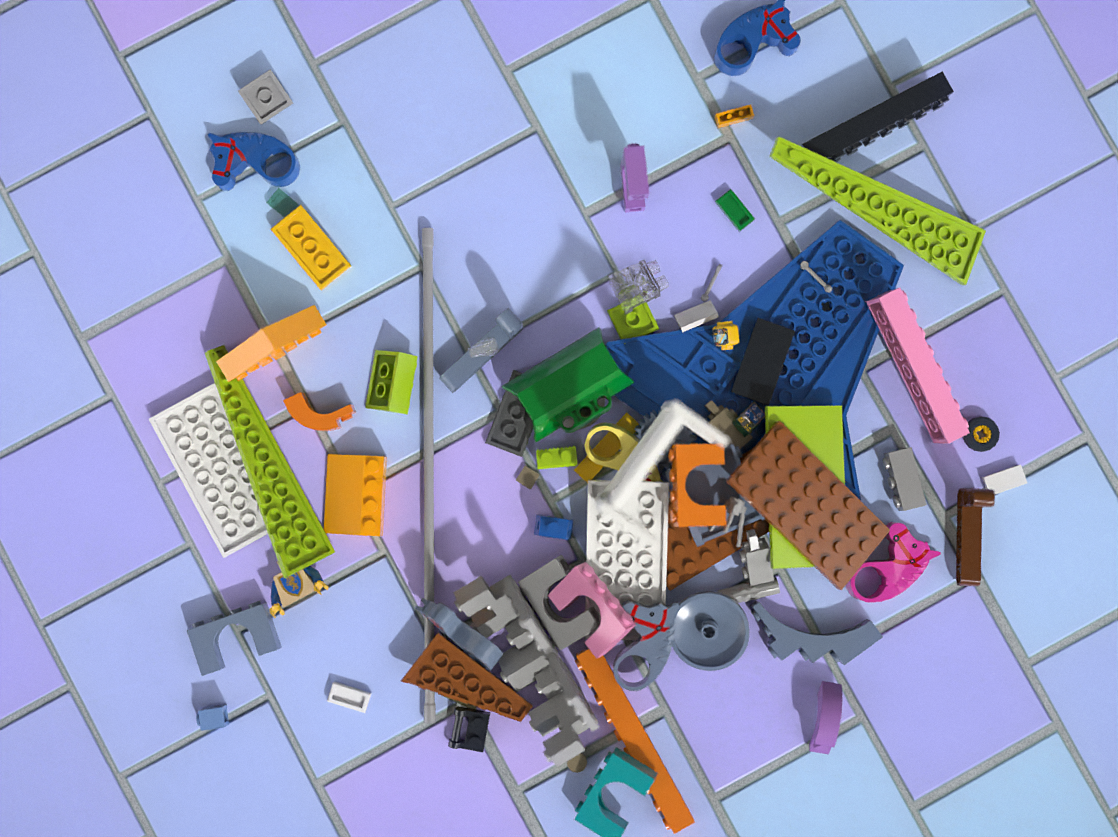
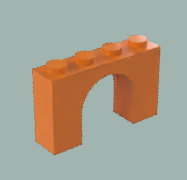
M719 444L672 445V449H669V461H672L669 479L670 482H673V490H670V501L673 502L670 519L674 523V527L726 526V505H699L689 498L685 489L686 477L693 468L699 465L725 464L724 447Z

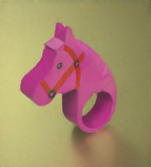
M890 522L886 525L890 531L885 536L890 542L888 545L889 558L887 560L865 561L846 584L847 591L854 598L869 603L892 599L908 589L922 575L929 560L939 556L941 552L930 550L927 542L916 540L904 524ZM871 566L881 576V585H879L874 594L863 597L855 588V577L861 569Z

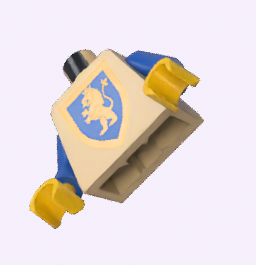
M311 566L285 579L281 572L273 577L270 614L276 618L275 614L279 611L283 616L285 612L281 606L284 608L314 591L322 595L320 592L321 588L324 587L328 590L329 586L324 583L319 571Z

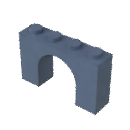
M260 601L248 605L249 609L243 611L241 607L229 611L230 615L223 617L222 614L211 617L212 622L204 624V621L192 624L193 628L187 630L201 676L225 668L218 640L221 631L228 624H239L249 630L259 656L282 648L267 602L263 604Z

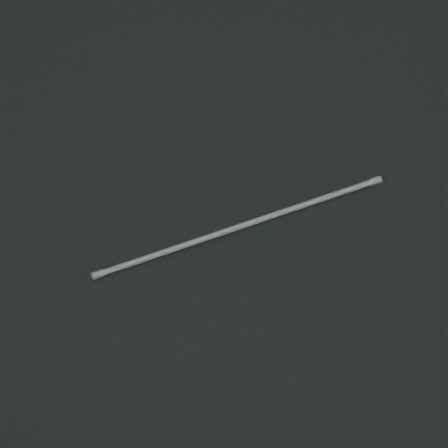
M422 228L424 599L434 602V229ZM424 616V644L426 648L434 638V624ZM425 689L424 723H436L435 692Z

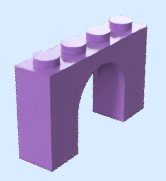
M632 143L624 147L620 165L625 213L644 211L646 207L645 199L649 197L644 145L639 146L638 143Z

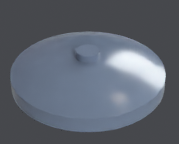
M703 591L692 594L679 603V608L674 615L675 634L672 647L682 661L699 670L716 671L729 667L743 655L749 641V622L744 610L735 600L719 592Z

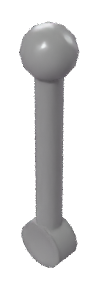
M803 261L800 264L801 269H806L824 287L825 292H831L832 287L827 285L808 267L807 261Z
M718 265L705 294L701 296L702 301L706 302L709 299L708 294L723 265Z

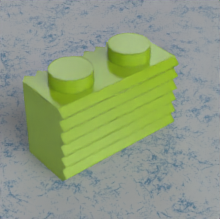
M570 446L568 448L561 447L560 449L558 447L557 449L549 448L548 450L537 449L536 451L538 469L577 466L575 446L572 448Z

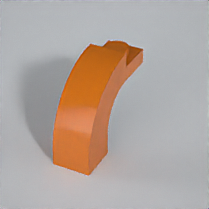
M303 392L283 400L288 412L298 423L318 431L340 429L342 427L339 420L345 422L353 418L352 414L356 413L354 406L349 404L332 413L319 414L312 409Z

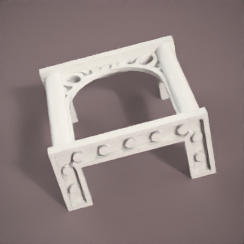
M676 401L664 402L661 406L662 411L603 493H599L594 499L600 516L609 522L613 519L619 523L617 528L625 534H628L630 531L636 536L634 540L643 547H646L647 544L652 547L657 540L648 532L649 529L643 525L640 519L637 504L639 489L645 476L681 426H686L709 444L715 441L720 446L725 447L729 439Z

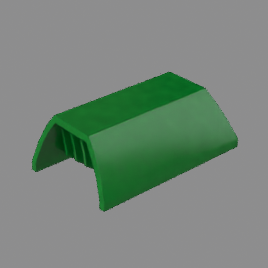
M598 327L504 384L502 388L518 397L532 419L534 440L538 442L559 428L565 433H573L605 414L612 407L611 397L633 384L634 381L618 367L605 346L601 329ZM601 398L608 400V404L604 407L597 404ZM585 408L591 410V414L588 417L580 415V412ZM566 419L574 420V425L570 428L565 427L563 423Z

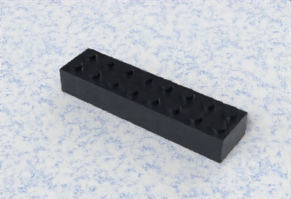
M942 71L803 143L801 147L834 162H838L841 160L840 157L845 154L849 156L855 153L862 145L867 147L874 143L878 137L884 138L890 135L892 130L897 127L901 129L907 126L914 118L919 120L926 116L930 110L936 111L944 106V103L950 100L949 96L954 91Z

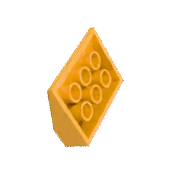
M328 454L324 512L325 533L383 536L387 457Z

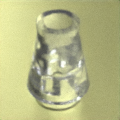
M487 337L468 347L471 358L495 356V353L499 352V347L495 337Z

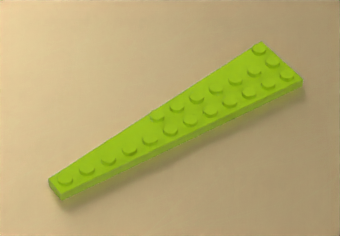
M776 138L769 157L960 285L964 286L967 284L986 230L784 138Z
M222 345L208 350L205 356L285 579L335 553V550L243 379L240 381L234 379L228 382L216 361L228 353L226 347Z

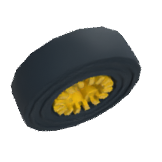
M980 416L968 421L970 433L963 436V439L970 449L984 452L996 446L999 441L1000 432L993 420ZM982 429L985 437L979 439V435L976 432Z

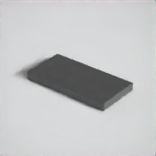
M513 370L509 381L521 375L522 373ZM505 390L485 443L522 457L534 426L532 419L518 397Z

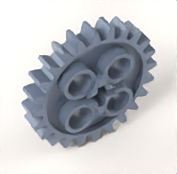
M660 408L658 414L655 410H652L651 416L645 414L644 419H640L639 425L635 427L634 430L637 432L634 433V436L641 440L662 409ZM681 426L663 451L664 455H660L655 462L659 466L660 472H662L664 467L667 470L672 469V461H669V449H672L674 443L698 444L693 442L697 439V435H692L693 431L686 426Z

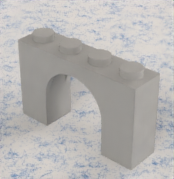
M562 555L518 582L521 593L528 598L531 609L538 614L542 627L549 632L552 643L560 651L599 628L601 623V617L594 606L573 618L561 617L551 609L547 596L551 586L571 571Z

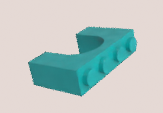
M616 747L613 753L609 751L603 761L606 763L604 769L599 768L594 776V779L597 780L594 786L590 784L584 793L587 796L584 802L580 800L575 809L577 815L574 820L601 837H621L629 823L606 807L602 799V788L609 783L620 782L646 796L658 774Z

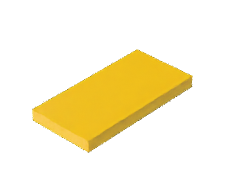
M299 205L270 229L321 291L351 267L350 263L302 205Z

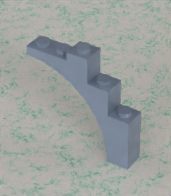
M758 601L750 605L753 609L751 614L757 621L761 620L765 625L762 628L769 638L773 636L767 642L770 646L768 651L774 659L778 657L781 661L801 648L799 653L805 661L809 659V661L814 663L831 650L832 652L829 654L836 663L840 662L846 665L883 638L873 622L868 619L854 627L839 632L825 634L807 633L782 624L770 615Z

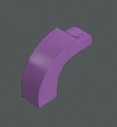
M822 681L817 693V720L809 743V751L829 755L831 748L835 747L840 728L842 684Z

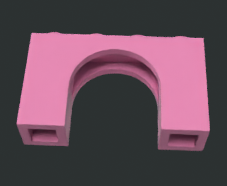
M585 562L575 566L547 596L559 611L570 607L581 595L588 596L596 602L601 612V623L596 632L584 643L594 656L599 658L608 653L636 624L632 620L631 615L620 605L618 599L607 589L606 584L595 574L594 569Z

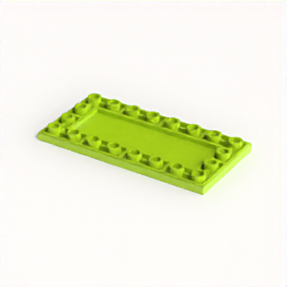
M842 406L765 407L766 433L776 421H780L845 485ZM769 523L771 569L814 567Z

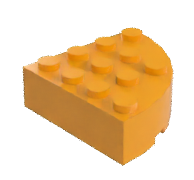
M310 306L261 329L216 362L228 382L234 379L240 381L248 376L247 372L250 374L259 369L260 365L262 367L273 362L272 358L275 360L282 358L286 355L284 351L288 353L297 348L296 344L304 343L309 339V336L311 338L318 336L322 333L320 329L327 324L316 306Z

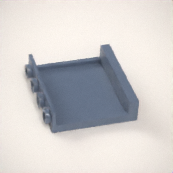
M729 444L724 447L725 464L699 465L693 468L686 477L685 489L689 498L699 505H724L725 501L730 499V496L745 501L744 506L747 507L743 524L745 526L765 518L726 481L741 464L739 458L742 457L739 447ZM671 469L665 471V473H666V475H667V477H668L669 482H670V479H669V471H670ZM726 510V522H727V519H728L729 514H730V513L727 512V510ZM740 513L738 516H733L727 533L738 529ZM710 526L689 527L698 547L705 544L704 542L726 534L723 532L725 526H715L713 531H709Z

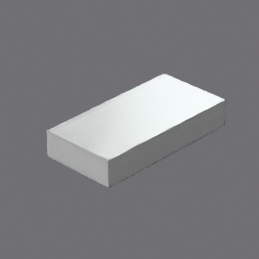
M710 300L674 315L682 332L719 317Z
M1021 465L982 477L985 488L993 489L995 494L1027 484Z
M334 681L327 702L365 713L372 693Z

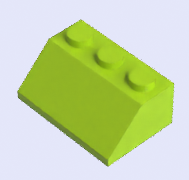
M375 350L365 408L408 415L418 356L402 352Z

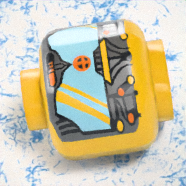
M733 321L718 322L717 326L713 327L714 345L721 346V350L733 349V345L739 343L738 326L733 324Z

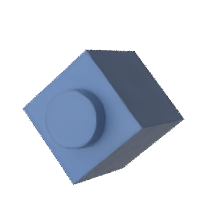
M227 704L200 709L196 715V722L200 726V730L224 728L229 725Z

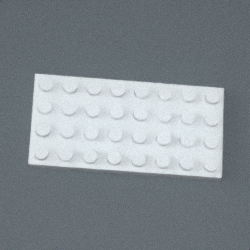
M215 383L149 418L151 425L223 558L268 534Z
M588 480L587 564L594 569L595 574L606 584L607 589L618 599L620 605L627 600H633L643 605L658 604L660 601L666 605L669 482L643 481L640 486L637 503L639 516L643 525L649 529L648 532L657 540L652 547L648 544L646 547H643L634 540L636 538L634 534L630 531L628 534H625L617 528L619 523L613 519L610 522L607 521L597 511L594 499L599 493H603L611 480ZM586 596L585 611L594 606L601 617V612L596 602ZM634 627L621 640L635 641L640 637V634ZM597 629L587 634L585 639H588Z

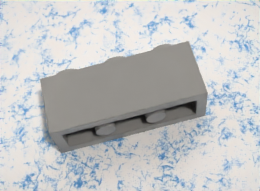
M912 447L884 453L883 465L889 472L888 484L894 491V506L899 511L926 506Z

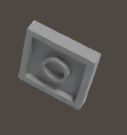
M271 69L238 90L260 124H263L293 104Z

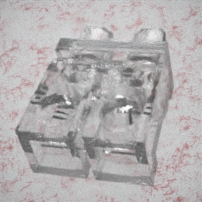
M642 260L638 264L608 275L609 285L618 298L625 314L632 312L633 308L660 297V291L669 287L664 275L656 279L653 276L660 272V267L656 260L648 263Z

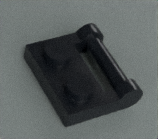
M460 706L455 707V721L448 746L453 749L461 748L483 753L491 712ZM466 716L469 717L466 738L461 740L459 738L463 717Z

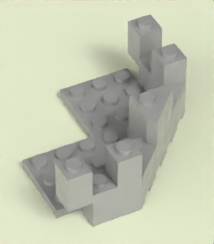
M509 575L490 587L483 577L480 576L455 591L454 595L457 600L454 603L459 612L464 611L468 617L471 616L473 620L471 626L475 631L487 638L500 629L506 628L508 632L506 638L511 646H515L505 651L498 660L502 669L500 675L504 682L507 683L509 681L515 691L518 692L537 680L538 683L535 686L540 695L545 694L548 698V701L528 712L531 721H529L530 726L534 732L538 731L542 737L557 728L560 730V732L542 742L546 749L543 753L548 762L553 761L559 767L585 751L578 735L589 728L592 732L598 729V721L583 692L573 680L571 672L565 662L563 663L558 650L544 631L540 620L529 606L530 603L521 593L512 576Z

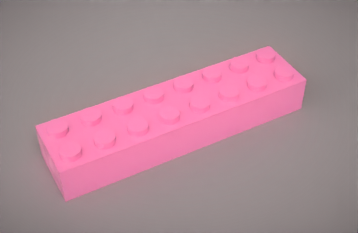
M901 288L887 291L866 303L933 443L949 444L970 433L968 422L962 417L959 411L960 406L951 395V387L942 376V368L933 357L934 352L924 338V330L918 326L916 314L907 303L908 297Z

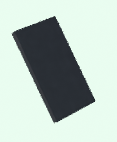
M757 318L731 393L768 406L795 331Z

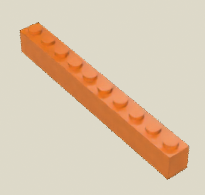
M588 647L576 653L577 659L574 661L579 670H584L587 677L584 679L588 687H593L597 694L594 697L599 706H604L606 710L604 716L608 723L613 722L616 728L613 731L618 741L623 740L626 746L623 748L624 752L658 773L647 794L652 793L655 799L652 801L657 812L662 811L665 817L662 821L667 830L672 829L675 834L695 823L691 812L622 687L617 683L604 655L596 658Z

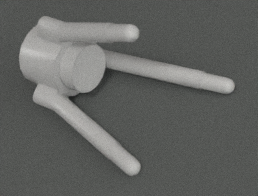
M730 496V499L724 503L727 512L730 514L723 532L727 533L733 516H738L740 513L737 547H740L747 507L744 506L745 501ZM710 526L709 531H713L715 526Z

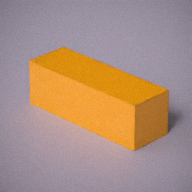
M751 104L716 113L715 115L717 128L754 118Z

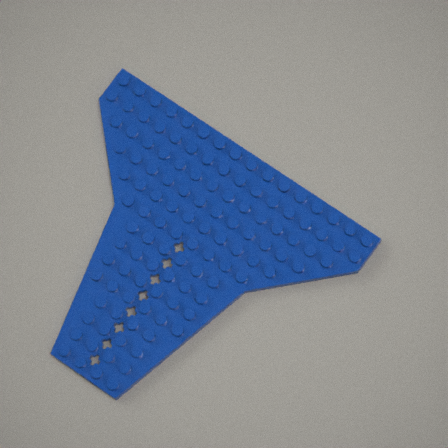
M839 220L720 321H733V324L738 326L739 343L733 345V349L721 350V346L714 345L713 327L717 326V324L695 327L684 332L677 330L607 342L605 346L618 367L634 381L633 384L614 396L643 417L645 414L651 416L652 410H655L658 414L664 402L676 401L705 423L710 421L708 418L710 413L704 406L710 400L717 407L722 405L724 408L727 407L728 410H734L738 417L754 402L764 413L765 407L842 406L845 486L861 501L846 415L879 332V328L866 302L895 289L904 265ZM862 254L864 256L863 260L865 262H860L858 264L856 262L857 259L855 258V256H859ZM803 261H807L808 267L827 285H830L832 291L829 293L825 292L824 287L806 269H801L800 264ZM851 270L853 279H846L844 271L848 272ZM840 286L842 295H835L833 287ZM822 302H829L831 310L823 311ZM817 317L820 325L819 327H812L810 319ZM757 318L795 331L789 350L795 349L797 358L790 359L787 353L783 364L786 373L779 375L768 406L731 393ZM806 333L808 335V342L801 343L799 334L803 335ZM765 417L751 430L752 433L750 435L753 438L740 448L741 454L755 447L766 434ZM698 435L697 439L693 441L698 444H709Z

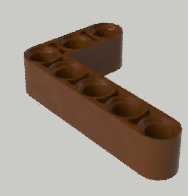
M960 488L958 490L956 583L958 586L980 585L982 507L994 506L995 493L993 489Z

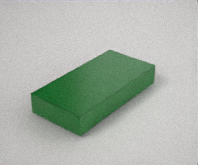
M732 189L715 201L739 232L755 220Z

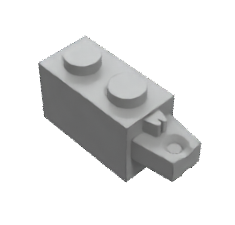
M754 529L746 531L747 541L741 542L742 551H739L741 562L745 565V567H742L744 579L748 578L751 586L774 581L773 570L770 564V548L765 537L757 539Z

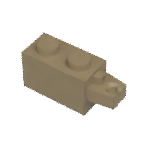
M712 400L704 406L710 413L708 416L710 421L707 424L729 439L726 445L733 444L734 447L738 446L740 449L753 438L750 435L752 432H748L737 420L738 415L734 410H728L727 407L724 408L722 405L717 407Z

